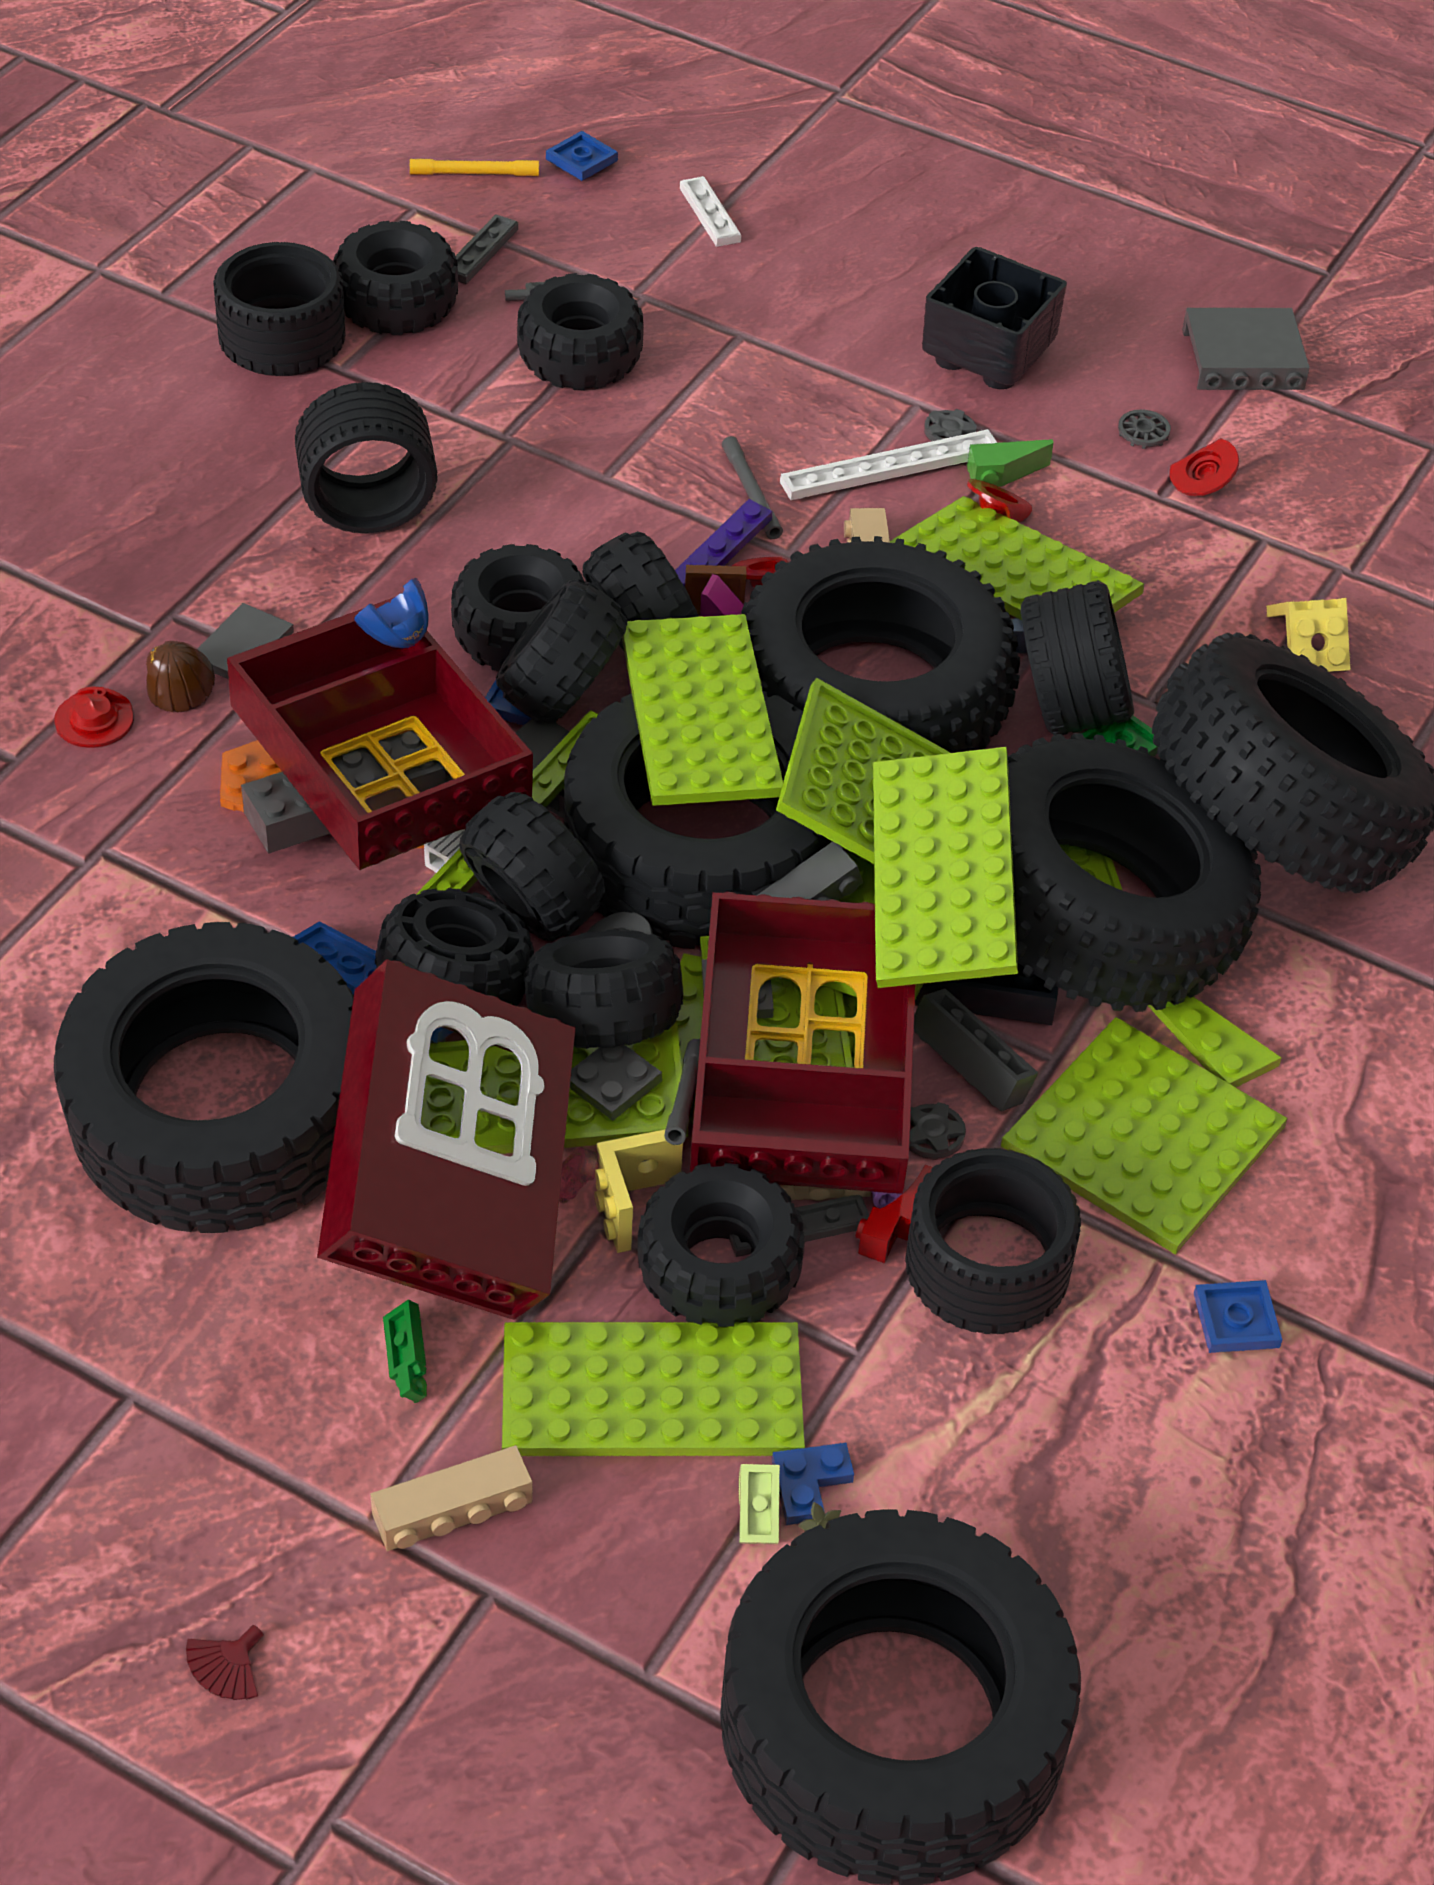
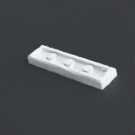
M705 177L680 181V190L715 246L740 243L741 234Z

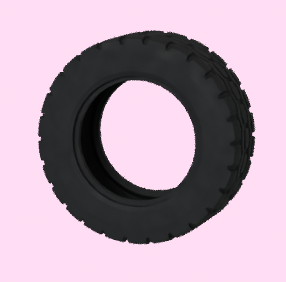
M763 691L784 782L803 711H795L794 705L775 695L769 698L767 692ZM632 693L623 697L620 703L615 701L598 714L597 718H593L586 725L573 746L567 761L564 776V825L583 845L588 855L592 857L599 873L602 874L604 879L605 894L599 901L600 906L597 911L604 917L618 912L638 913L648 921L654 935L669 941L673 947L695 949L696 945H700V937L709 936L713 892L758 895L833 842L776 811L779 797L747 799L761 808L770 819L751 831L731 837L716 839L686 837L666 831L651 823L637 811L643 804L651 800Z
M230 922L203 923L201 929H197L195 924L169 929L168 936L164 937L161 933H157L135 943V950H131L128 947L106 962V969L98 968L82 986L81 993L77 992L71 1001L61 1023L55 1045L54 1077L77 1157L89 1178L108 1198L124 1210H129L133 1215L155 1225L161 1222L165 1228L178 1231L192 1232L194 1227H197L200 1233L228 1232L229 1226L234 1225L236 1230L239 1231L264 1225V1218L269 1217L271 1221L285 1217L297 1210L298 1202L306 1205L326 1190L354 995L342 976L322 955L303 942L299 944L296 938L273 929L267 933L265 927L253 924L238 923L236 928H232ZM219 1033L253 1035L276 1044L295 1060L287 1078L268 1098L244 1112L225 1118L213 1120L175 1118L152 1109L136 1096L145 1075L159 1059L174 1048L207 1035Z
M881 1509L867 1511L865 1518L862 1519L858 1513L828 1521L825 1529L818 1525L796 1537L790 1546L786 1544L775 1553L762 1567V1571H759L747 1586L740 1599V1605L736 1608L728 1633V1644L726 1645L720 1708L723 1746L728 1764L732 1768L733 1777L744 1798L749 1804H753V1811L775 1836L782 1834L781 1840L793 1851L807 1860H810L812 1857L817 1858L818 1866L845 1877H848L851 1872L856 1873L858 1880L863 1882L890 1885L891 1880H898L899 1885L931 1884L934 1882V1877H938L941 1882L954 1879L974 1871L975 1865L981 1868L1009 1851L1010 1846H1014L1023 1839L1038 1822L1039 1816L1045 1812L1057 1789L1058 1780H1060L1078 1716L1079 1695L1081 1692L1080 1663L1077 1657L1074 1636L1067 1619L1063 1618L1064 1613L1054 1594L1046 1584L1041 1585L1042 1580L1040 1576L1019 1555L1011 1557V1548L987 1533L982 1534L980 1537L977 1536L976 1528L962 1521L947 1517L943 1523L938 1522L937 1514L907 1510L905 1516H899L897 1509ZM874 1632L911 1634L928 1639L946 1648L970 1668L987 1695L993 1719L974 1740L951 1753L924 1760H898L881 1757L847 1742L822 1720L809 1700L803 1678L820 1656L845 1640Z

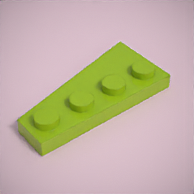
M1186 995L1184 1002L1175 1006L1168 1001L1166 1008L1161 1010H1155L1152 1005H1147L1207 1071L1234 1087H1238L1280 1066L1282 1058L1195 997L1190 998Z

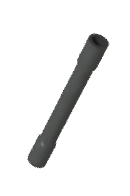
M734 436L725 438L721 444L729 462L733 465L747 495L752 501L771 510L745 459V454L737 438ZM773 511L772 520L763 528L769 539H777L783 533V529Z
M700 1039L690 1040L686 1047L683 1059L684 1066L672 1113L669 1115L664 1134L666 1141L672 1145H680L686 1139L690 1122L689 1115L697 1085Z

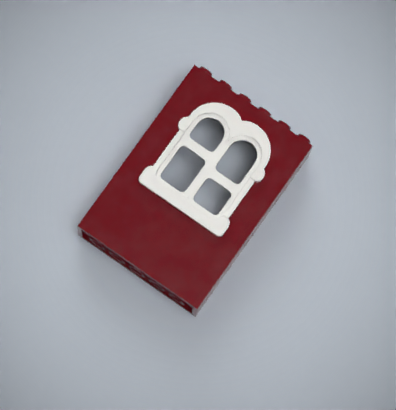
M386 959L354 991L317 1258L512 1320L517 1319L549 1296L551 1292L575 1027L566 1025L558 1019L547 1018L531 1012L528 1008L517 1007L503 1002L498 997L473 991L465 985L454 984L440 979L435 974L410 968L402 962ZM443 1027L460 1033L466 1039L469 1046L467 1071H460L431 1060L429 1057L430 1040L436 1028ZM490 1046H496L513 1052L521 1064L519 1099L516 1106L487 1097L481 1093L483 1057L486 1049ZM426 1076H431L463 1088L464 1102L459 1138H452L422 1126L421 1112ZM478 1110L514 1122L515 1137L511 1157L479 1147L475 1143L474 1137Z

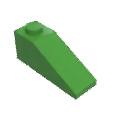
M1053 439L970 444L967 462L970 478L1002 487L1047 467L1051 463Z

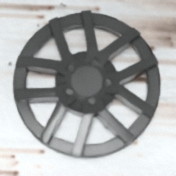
M1150 410L1129 411L1120 418L1118 424L1119 436L1131 442V446H1134V444L1142 445V449H1145L1146 446H1162L1164 441H1168L1171 430L1170 424L1165 417Z

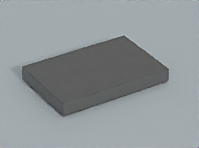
M242 603L197 649L208 658L215 674L229 679L228 657L289 636L294 632V627L290 622Z

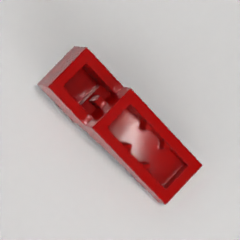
M925 1164L918 1177L902 1195L881 1209L873 1206L868 1219L862 1218L855 1234V1238L860 1239L858 1254L885 1263L897 1237L908 1241L915 1194L919 1184L923 1182L924 1176L930 1173L933 1167Z

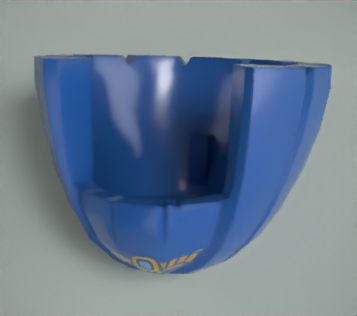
M417 578L408 581L403 586L405 589L403 593L394 597L391 603L387 602L377 609L373 604L367 605L354 617L356 623L368 635L385 645L395 648L414 646L424 637L429 620L425 594Z

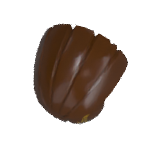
M165 641L164 644L152 648L148 653L146 661L148 671L146 679L147 694L150 701L156 707L158 706L159 709L167 712H173L174 710L176 712H184L190 710V706L195 708L201 705L206 700V696L209 697L212 692V686L215 684V673L210 661L199 649L181 641Z

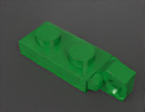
M407 1300L383 1317L389 1377L395 1380L400 1391V1397H405L414 1401V1403H418L427 1396V1382L423 1378L427 1368L425 1367L426 1359L419 1304Z

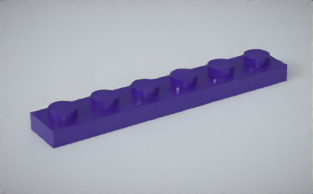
M748 499L675 570L683 586H685L686 565L725 566L772 520V510Z

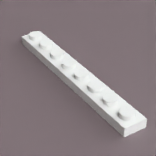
M987 429L783 473L780 477V484L790 500L801 499L968 462L970 444L997 443V441Z

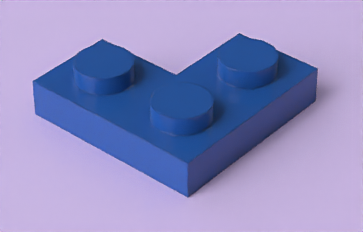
M847 1443L772 1453V1464L780 1465L779 1495L786 1525L800 1524L805 1519H813L811 1515L813 1502L818 1503L824 1510L819 1487L853 1483L854 1471Z

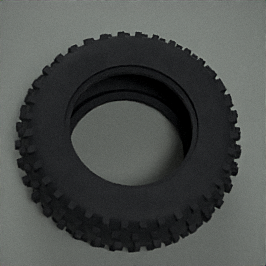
M860 536L852 537L849 543H840L838 539L830 540L829 546L821 548L818 544L811 545L809 552L805 554L796 551L790 556V562L786 563L781 560L775 565L776 572L774 574L767 572L762 577L763 585L755 586L750 595L751 599L745 602L741 611L742 614L746 615L762 691L767 692L769 698L775 695L794 705L795 711H804L810 686L818 678L950 753L985 749L990 743L989 736L993 737L999 733L1002 727L1000 721L1006 720L1009 713L1008 707H1013L1016 691L1013 689H1018L1020 675L1017 674L1019 673L1020 657L1018 652H1016L1018 646L1017 636L1013 635L1014 625L1009 613L1006 612L1002 598H994V587L990 583L982 584L980 582L982 576L976 570L972 572L965 570V562L960 559L954 562L946 559L947 554L944 551L939 550L936 553L926 551L925 544L918 543L916 547L904 545V539L898 538L895 543L883 542L882 537L874 536V541H861ZM877 642L911 651L927 661L934 669L923 675L906 680L872 681L841 673L825 664L816 655L841 644Z
M1236 632L1233 635L1225 633L1214 638L1209 646L1207 644L1202 645L1193 652L1189 664L1183 662L1180 666L1178 665L1167 680L1168 691L1162 694L1156 707L1158 714L1154 718L1152 733L1154 734L1153 743L1158 747V756L1167 761L1165 768L1169 773L1176 775L1178 786L1186 789L1191 794L1190 799L1195 804L1201 805L1207 811L1206 815L1211 820L1220 822L1226 827L1225 831L1229 835H1236L1245 842V847L1251 851L1254 848L1263 854L1268 862H1276L1282 865L1285 871L1292 875L1294 873L1302 875L1305 881L1309 883L1318 881L1326 889L1336 887L1343 893H1347L1350 890L1354 893H1360L1362 891H1370L1387 880L1393 879L1409 862L1413 863L1428 842L1425 839L1434 830L1433 766L1424 761V753L1412 745L1413 740L1398 729L1399 725L1395 721L1389 720L1382 714V709L1378 706H1373L1364 698L1365 695L1360 691L1356 692L1350 688L1342 678L1338 679L1328 673L1325 667L1321 665L1318 667L1311 663L1308 657L1302 654L1298 656L1284 645L1278 647L1271 640L1264 639L1261 641L1255 635L1249 634L1244 636L1242 633Z
M1074 733L1071 739H1065L1062 734H1056L1052 736L1051 742L1046 741L1042 737L1033 741L1032 747L1025 744L1018 748L1016 753L1008 756L1017 962L1024 967L1022 973L1027 977L1035 974L1045 980L1044 987L1052 990L1056 986L1066 991L1067 998L1075 1000L1078 995L1087 998L1089 1005L1099 1007L1101 1002L1108 1003L1114 1011H1122L1124 1006H1132L1135 1012H1143L1146 1010L1147 1005H1152L1155 1010H1161L1166 1008L1168 1001L1174 1006L1184 1002L1186 995L1190 998L1194 997L1204 990V986H1211L1218 980V974H1225L1233 960H1238L1252 936L1251 928L1259 910L1255 906L1260 902L1261 881L1259 878L1261 867L1259 864L1254 863L1258 858L1257 850L1253 848L1251 851L1245 847V842L1236 835H1229L1225 831L1226 827L1220 822L1211 820L1206 815L1207 811L1190 799L1191 794L1186 789L1178 786L1176 775L1169 773L1165 768L1167 761L1148 755V749L1140 746L1138 750L1127 747L1126 741L1117 739L1115 744L1106 742L1102 735H1095L1093 740L1085 739L1082 733ZM1060 845H1071L1089 849L1111 858L1138 876L1151 889L1156 898L1128 893L1104 883L1077 865L1063 851Z

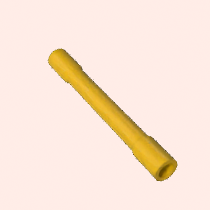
M410 159V174L539 176V160L450 161Z

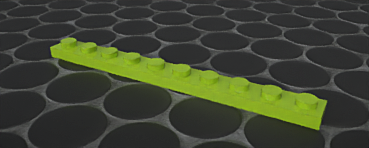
M590 710L533 770L532 798L538 804H542L546 808L564 788V776L570 752L586 725L593 718H597V713ZM460 848L416 895L421 894V891L429 889L446 890L452 888L467 892L478 879L465 862Z

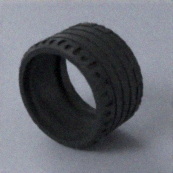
M262 243L235 253L224 261L218 268L217 273H215L213 285L219 345H221L222 351L225 352V355L232 362L259 374L290 376L306 373L326 364L341 350L346 336L343 279L339 267L327 255L314 248L297 243Z
M351 383L322 394L304 410L303 416L300 417L299 424L295 430V449L301 488L309 509L314 511V515L321 518L323 522L330 524L334 528L352 533H377L391 530L409 522L428 505V501L432 499L433 492L436 490L438 480L435 455L426 415H424L418 403L411 399L407 393H403L401 390L386 384ZM386 441L400 445L408 450L406 455L397 464L375 474L361 476L345 475L332 471L324 465L325 461L333 453L357 442Z
M1098 580L1089 582L1087 585L1080 584L1069 589L1063 588L1058 589L1056 592L1049 591L1042 593V595L1036 594L1026 597L1021 604L1022 624L1035 689L1048 732L1053 735H1066L1069 732H1080L1086 728L1089 730L1100 725L1107 726L1113 724V722L1120 723L1130 720L1134 714L1132 693L1116 617L1107 585Z
M1001 1148L971 1149L942 1160L939 1165H935L931 1172L924 1176L923 1182L919 1184L914 1198L905 1262L909 1282L914 1287L916 1296L921 1298V1302L925 1307H928L933 1314L939 1316L945 1322L975 1333H1014L1042 1322L1044 1317H1049L1054 1309L1058 1308L1066 1294L1080 1236V1209L1076 1205L1077 1199L1071 1193V1188L1049 1166L1029 1155ZM968 1216L1002 1218L1021 1225L1035 1235L1041 1242L1045 1253L1038 1259L1019 1266L997 1267L981 1264L963 1257L950 1248L942 1239L939 1231L946 1224Z

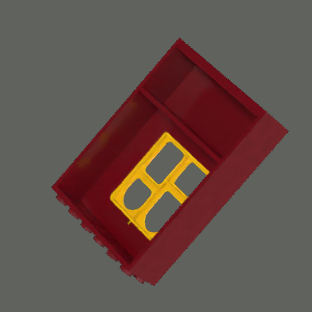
M393 598L374 604L377 609L387 602L391 603ZM362 609L227 658L231 707L359 870L465 829V825L497 796L504 797L510 792H520L532 798L533 753L431 634L426 631L424 637L409 648H395L385 645L368 635L354 620V617ZM405 730H412L427 746L425 749L393 760L380 745L379 741ZM358 748H366L386 771L388 776L354 788L332 762V759ZM432 760L439 761L453 780L419 792L404 774L406 770ZM393 788L400 789L407 797L375 811H372L365 803L367 798Z
M713 892L690 1172L697 1165L710 1163L711 1167L724 1166V1163L739 1164V1168L746 1171L755 1169L766 1174L771 1184L775 1182L779 1185L903 1194L909 1160L916 984L878 988L876 982L875 904L870 902H840L834 899L824 901L810 900L802 897H771L766 894L756 896L736 894L734 892ZM778 977L790 979L800 989L801 1006L798 1027L760 1026L757 1023L758 994L760 987L767 980ZM837 981L847 984L854 990L857 996L856 1016L853 1018L817 1015L814 1012L817 990L828 982ZM822 1029L854 1033V1068L811 1065L813 1032ZM758 1040L794 1042L798 1046L797 1063L754 1060L755 1043Z

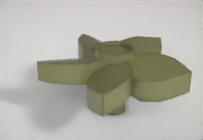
M813 1502L811 1508L813 1519L803 1520L798 1527L805 1532L818 1525L825 1529L826 1523L838 1518L841 1510H830L824 1513L823 1508L818 1503Z

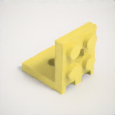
M1347 598L1293 601L1266 606L1267 617L1286 616L1287 647L1298 656L1302 654L1308 657L1311 663L1318 667L1320 665L1325 667L1328 672L1350 670ZM1315 634H1320L1325 641L1324 647L1320 651L1315 650L1311 644L1312 637Z
M666 1129L597 1143L599 1160H596L595 1170L597 1189L594 1193L595 1203L598 1212L604 1211L605 1234L607 1240L613 1239L617 1253L631 1250L633 1206L628 1191L665 1184L672 1176L681 1172L683 1143L680 1145L668 1143L664 1136Z

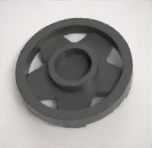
M958 409L954 411L934 410L926 418L924 425L925 435L931 441L973 433L977 430L975 422L965 415L964 411Z
M938 1102L937 1104H923L911 1108L910 1124L914 1128L910 1130V1151L925 1158L938 1159L948 1157L961 1148L965 1140V1123L957 1112L949 1108V1105ZM958 1138L952 1145L948 1146V1139ZM926 1143L932 1149H927L919 1145Z

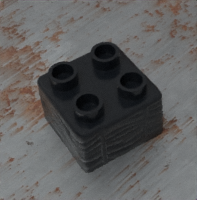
M974 247L927 294L922 349L927 354L934 356L936 363L944 369L959 370L963 368L983 376V381L991 388L1008 389L1025 374L1055 340L1059 330L1067 282L989 250Z

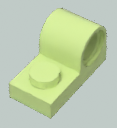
M741 1464L739 1470V1543H779L780 1465Z

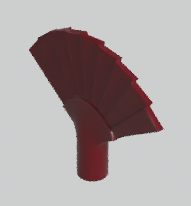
M252 1625L235 1641L187 1639V1662L192 1675L202 1687L221 1698L248 1700L258 1697L250 1667L249 1652L264 1636L263 1632L257 1626Z

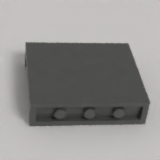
M1186 308L1182 331L1184 336H1190L1199 369L1197 390H1305L1310 367L1292 308Z

